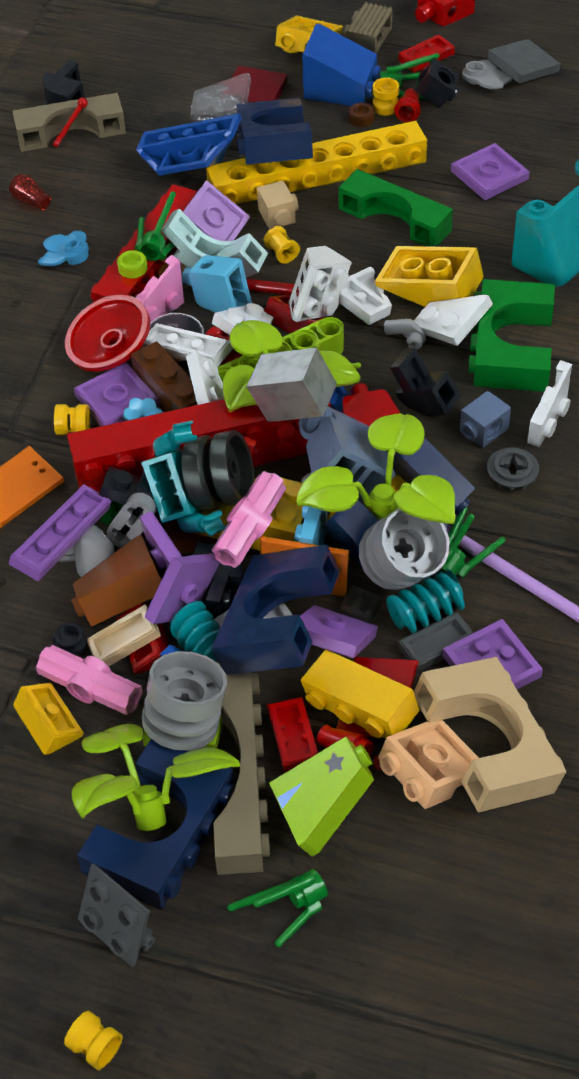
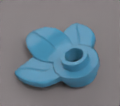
M73 231L68 236L55 234L46 238L43 245L48 252L37 261L38 264L42 266H56L65 261L70 265L84 262L89 256L86 234L82 231Z

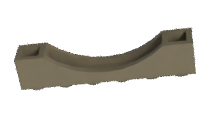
M259 673L226 675L227 688L221 707L222 723L235 741L241 761L235 791L226 808L214 821L217 875L263 872V857H270L269 833L261 834V823L268 822L267 800H259V790L266 789L265 768L257 767V757H264L263 735H255V726L262 725L261 704H254L253 695H260Z

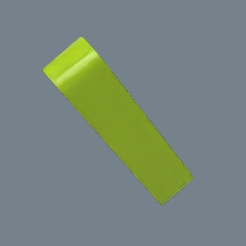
M323 318L282 337V347L277 351L268 353L308 349L315 343H318L320 345L319 351H334L342 354L344 351V324L338 318ZM261 354L257 356L243 355L217 367L222 383L226 372L232 367L248 365L255 369Z

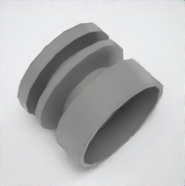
M396 509L369 527L364 532L359 543V559L364 572L372 582L385 589L400 590L412 586L435 574L444 566L449 555V536L443 523L420 519L408 515L400 509Z
M176 651L164 654L154 661L149 671L147 696L142 712L143 729L149 738L159 745L173 750L191 751L202 748L214 739L219 726L221 707L227 688L226 673L218 663L207 656L195 652Z

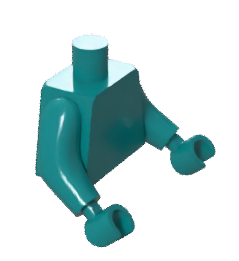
M193 421L173 424L172 430L154 440L153 450L156 458L141 462L161 522L164 523L177 519L178 525L183 532H206L209 536L223 531L227 526L220 519L223 513L217 510L207 516L200 514L201 510L196 508L189 498L182 474V449L179 446L182 443L197 440V435H192L191 432Z

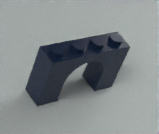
M300 98L236 104L237 113H232V115L240 113L242 118L235 133L239 156L244 155L246 165L313 158L312 132L309 122H304L303 105Z
M425 437L421 448L412 455L396 453L394 455L393 470L406 483L411 484L416 477L421 475H434L447 480L452 485L455 493L456 515L460 514L471 503L467 496L475 487ZM358 500L350 509L336 512L322 528L344 550H349V555L362 567L359 559V543L364 532L379 520Z
M328 545L253 555L211 648L215 659L220 663L226 675L301 667L304 665L313 641L300 615L263 618L272 609L289 600L332 593L340 570Z
M151 739L135 763L140 783L155 785L157 791L162 792L166 769L169 766H173V759L176 756L186 753L188 750H173L161 746ZM232 768L218 769L185 778L172 777L169 796L178 800L187 810V814L179 829L163 840L150 843L137 842L97 824L77 855L82 874L88 876L90 866L94 863L131 896L162 910L168 899L173 900L178 894L182 884L181 877L187 867L191 868L196 863L203 839L206 835L211 836L213 834L214 821L218 818L224 805L227 806L235 791L236 785H234Z

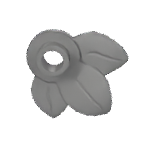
M490 60L468 62L462 71V77L468 83L479 84L488 89H501L503 85L513 80L507 73L497 69L498 66Z

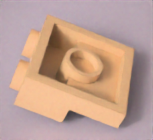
M443 720L430 723L427 721L388 736L378 758L382 771L388 776L394 775L403 785V791L407 799L412 802L418 801L424 809H427L452 798L456 788L463 785L461 781L472 760L478 759V756Z

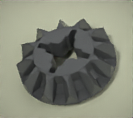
M520 448L500 449L493 453L488 460L487 471L489 473V480L496 481L499 488L507 486L511 491L516 487L525 490L528 484L535 483L539 474L538 461L531 453ZM511 463H514L516 468L515 475L510 474L509 467H511Z

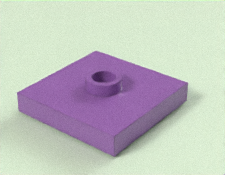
M496 143L451 163V172L484 200L529 179V171Z
M127 362L74 388L77 399L82 404L89 405L90 414L100 426L126 421L123 413L129 407V402L132 398H140L141 400L151 398L156 402V407L160 406L159 398Z
M149 511L140 516V521L147 545L151 549L150 555L159 569L163 568L166 572L172 558L182 556L153 512Z
M211 553L173 557L144 618L152 624L170 622L181 608L191 602L201 601L220 564L215 559V555Z
M313 605L300 616L313 641L312 645L349 658L356 657L376 637L378 626Z

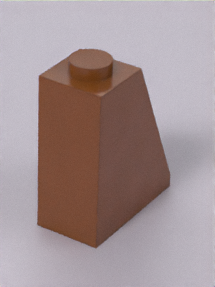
M142 535L132 539L73 583L76 597L71 599L79 617L86 616L91 627L154 597L162 578Z

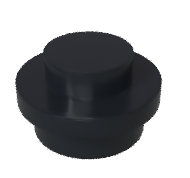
M65 623L59 626L52 639L54 646L73 655L80 654L88 643L85 630L75 623Z

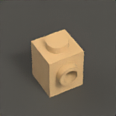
M284 181L257 187L258 210L269 230L275 226L282 227L296 223L295 211L299 209L296 195L290 193Z

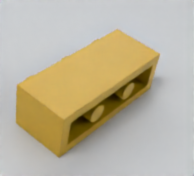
M326 649L301 679L306 693V700L318 710L326 709L347 724L356 723L364 727L375 738H387L404 731L420 711L413 689Z

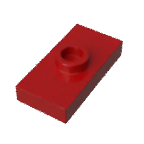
M438 34L398 53V61L403 64L435 53L439 54V58L436 60L441 61L455 54V46ZM429 62L408 69L415 73L424 69Z
M302 697L267 704L268 715L284 772L290 771L318 754Z

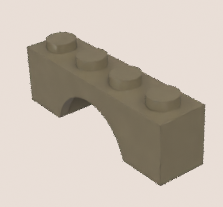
M118 93L86 98L88 101L87 107L82 108L69 130H88L99 138L126 134L124 114ZM78 99L13 110L21 152L48 147L51 139L62 131L78 106Z

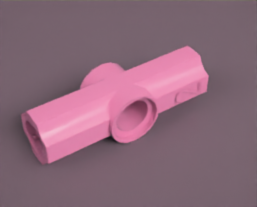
M265 471L259 474L246 496L235 505L228 515L227 521L229 523L212 549L215 559L221 564L234 568L240 565L253 542L270 525L273 518L270 514L286 490L283 484L284 480L278 475Z
M54 645L51 647L46 646L39 655V661L36 665L37 673L65 686L70 694L79 701L91 704L95 700L125 715L133 713L138 707L143 693L142 686L113 673L102 660L93 656H87L85 659H82Z

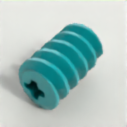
M448 569L445 573L435 574L433 579H424L421 585L418 583L412 585L410 591L403 589L399 591L398 596L390 595L386 600L389 614L397 628L403 630V627L406 626L411 633L417 632L415 623L417 620L423 627L429 626L428 615L434 621H440V609L447 616L453 615L451 604H454L459 610L465 609L462 588L454 573Z
M202 601L191 602L175 614L170 625L171 634L177 639L178 644L185 652H195L218 662L211 648L220 630V624L213 620L212 613L206 611V605Z

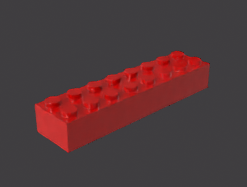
M224 399L67 434L78 488L84 484L99 493L109 466L141 477L144 470L141 462L156 458L153 450L154 440L172 430L173 424L193 421L191 432L192 435H197V437L209 435L213 438L215 434L225 432V430H237L242 436L257 441L252 455L253 466L307 454L306 444L308 442L300 433V419L268 422L258 405L245 406L229 412ZM182 443L179 446L182 449V451L185 443Z

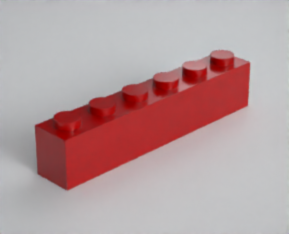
M173 184L166 194L161 196L154 210L148 213L144 221V235L155 229L172 191L176 193L164 225L172 212L179 208L183 212L198 191ZM138 229L135 230L128 244L122 247L119 256L126 251H138L134 248L137 242ZM163 234L166 246L170 240ZM175 246L170 250L164 260H147V271L138 278L123 277L118 271L117 257L112 265L110 264L107 267L100 281L93 285L90 294L92 301L95 302L112 295H128L136 298L153 276L157 279L159 278V269L166 264L165 261L169 256H174L177 247Z

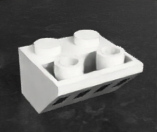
M327 246L307 248L289 300L292 319L298 322L333 315L339 305V296L343 285L348 280V271L352 262Z

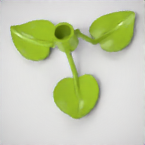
M242 321L237 323L230 332L231 346L238 353L246 356H257L261 353L268 354V352L277 351L282 347L280 332L274 326L263 321ZM319 351L337 383L336 387L347 386L360 381L359 373L344 356L334 351ZM239 365L232 367L226 372L223 380V396L229 412L241 407L257 405L246 387L253 374V367Z
M392 414L375 420L368 429V441L377 450L389 451L385 484L376 485L370 492V496H368L360 482H353V474L349 469L339 466H328L313 472L303 482L297 496L298 506H310L327 512H341L355 505L360 493L364 506H370V512L378 520L385 518L388 514L399 508L404 513L420 519L447 524L455 523V493L452 485L444 478L434 475H421L416 477L411 484L403 483L397 492L391 487L395 452L403 455H412L421 448L424 442L423 425L416 417L409 414Z
M121 724L84 738L82 740V748L89 753H104L120 747L123 751L130 776L120 775L115 777L112 774H101L86 778L73 787L72 801L78 814L84 818L95 808L127 796L132 805L137 829L141 831L156 830L167 823L164 804L170 803L169 790L172 777L185 778L218 769L240 767V763L229 753L217 748H199L180 754L173 759V766H169L166 769L161 793L157 791L155 785L141 786L127 745L142 740L144 738L143 729L135 724Z

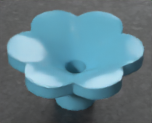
M132 398L129 402V407L124 410L123 417L128 421L163 413V411L156 407V402L151 398L143 400Z

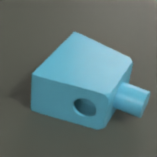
M206 255L192 268H185L182 273V283L192 286L196 303L214 313L252 303L242 259Z

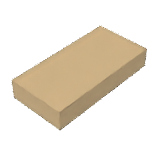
M145 604L87 638L92 656L102 660L109 667L160 637L161 634L157 624H152L144 618L148 606Z

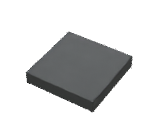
M529 39L489 49L487 55L491 62L519 84L557 73L561 66V63Z

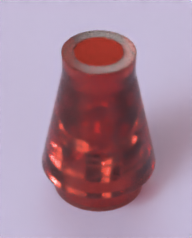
M18 174L11 181L9 191L14 199L35 206L40 210H45L50 205L51 196L46 194L29 175Z

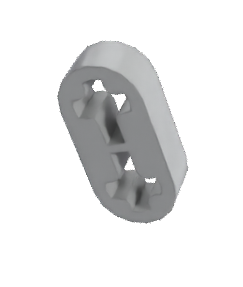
M134 493L120 509L107 529V536L113 542V545L122 548L132 539L141 535L143 528L140 516L149 511L153 512V514L156 512V504L149 495ZM139 506L143 511L137 517L133 512ZM126 524L130 529L124 535L120 530Z

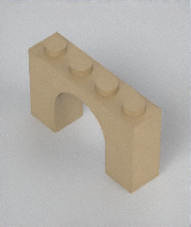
M497 657L422 672L414 690V695L428 723L463 715L478 716L499 727L510 743V751L472 760L461 781L478 813L555 793L567 771L561 758L556 755L548 742L544 730L537 724L531 714L527 702L520 696L514 686L510 674L504 669Z

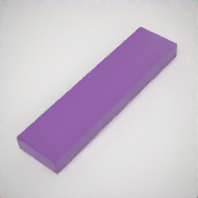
M83 484L10 556L9 565L39 581L110 509L112 500L99 496V492Z

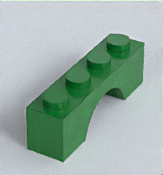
M356 169L338 187L339 210L360 219L375 214L397 216L409 225L410 240L423 246L437 247L452 231V208L359 169Z

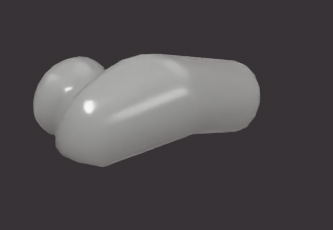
M412 319L386 320L384 323L385 334H403L407 339L406 342L409 344V348L415 347L416 350L420 349L426 341L425 332Z

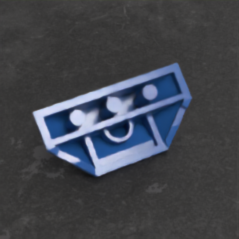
M239 113L147 131L143 133L136 150L159 176L209 167L222 162L242 117Z

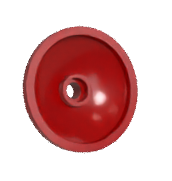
M112 295L93 302L76 316L68 328L65 337V350L68 357L80 369L92 372L110 370L124 364L131 359L132 353L140 350L150 330L149 313L138 299L128 295Z

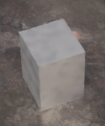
M316 347L261 354L246 387L266 420L272 422L324 416L337 383Z

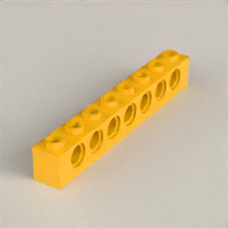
M411 121L312 143L313 158L247 165L245 158L206 167L209 183L235 204L258 200L257 187L279 181H284L288 190L294 192L344 181L356 169L368 174H375L425 163L427 139L417 121Z

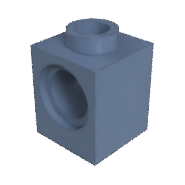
M486 391L461 410L460 432L466 439L484 448L509 429L511 407L491 392Z

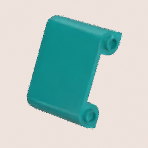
M579 159L575 163V172L578 176ZM579 185L555 206L543 200H533L526 203L516 212L511 261L513 267L543 283L555 284V287L565 285L579 273Z

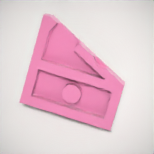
M173 255L169 256L165 261L168 264V268L161 277L157 279L153 276L146 284L144 290L136 296V299L147 309L150 322L159 316L176 310L184 303L180 260Z

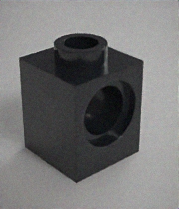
M433 58L419 74L414 91L440 108L446 100L451 101L458 92L459 88L456 85L459 75Z

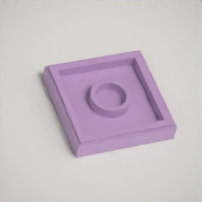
M207 180L183 211L204 234L219 241H233L251 217Z

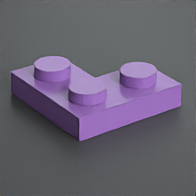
M503 619L443 648V657L450 666L497 657L504 669L510 674L516 689L542 677V667Z

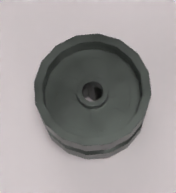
M237 430L215 434L213 438L209 435L199 436L196 441L184 444L182 451V474L189 498L196 508L200 510L214 509L222 506L223 503L232 506L236 505L246 496L250 487L255 482L254 466L247 442Z

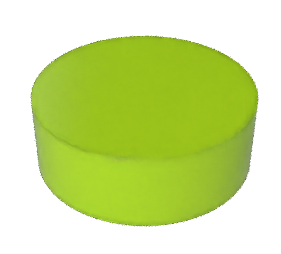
M135 250L126 251L117 259L118 271L123 277L138 278L147 271V259L142 252Z

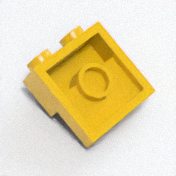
M296 15L277 25L275 46L281 47L288 53L304 52L316 24H321L342 35L343 26Z

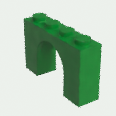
M483 279L482 291H476L475 296L489 295L493 305L472 328V330H478V333H472L470 351L476 352V355H470L468 373L474 374L473 386L545 392L547 386H549L552 348L513 345L501 340L495 332L505 326L517 324L551 327L555 284Z

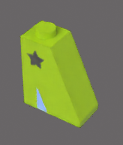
M347 737L342 738L269 783L298 846L311 857L321 851L374 781L368 768L373 763L367 751L361 744L356 747Z

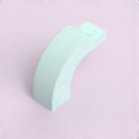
M180 208L171 213L161 230L177 247L174 257L190 268L206 255L242 259L247 278L259 272L268 255V252L250 233L233 241H219L207 236Z

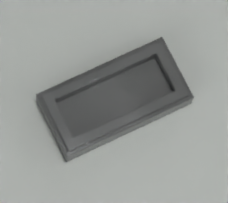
M456 612L398 641V648L407 660H418L419 665L416 669L418 673L444 660L443 648L474 632L460 614Z

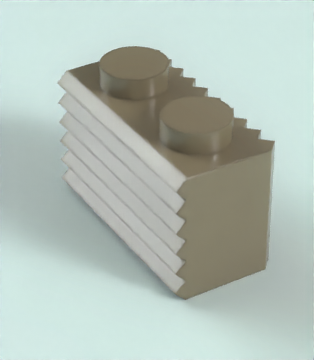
M365 2L359 11L356 10L354 12L352 23L345 26L343 36L374 53H378L383 41H385L392 29V8Z

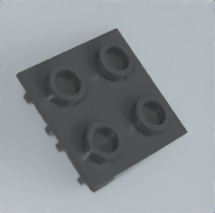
M93 863L90 866L78 920L89 932L94 933L110 947L115 955L121 957L133 968L136 965L140 949L148 951L156 940L152 936L153 931L146 927L150 911Z

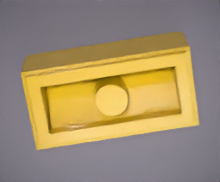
M52 683L22 686L13 706L44 755L51 754L83 736L84 732Z

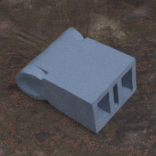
M327 406L322 417L302 418L299 420L300 433L304 439L308 440L306 449L311 472L313 473L328 466L347 468L353 474V482H360L368 496H370V492L376 485L385 484L388 455L386 451L375 449L368 441V429L370 426ZM394 470L392 471V479L395 476ZM359 493L358 500L364 505L363 498Z

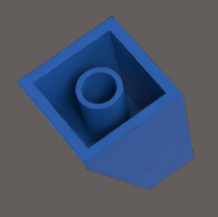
M316 24L303 52L304 99L349 106L360 102L367 103L368 98L373 97V83L380 79L381 66L377 65V54L321 24Z

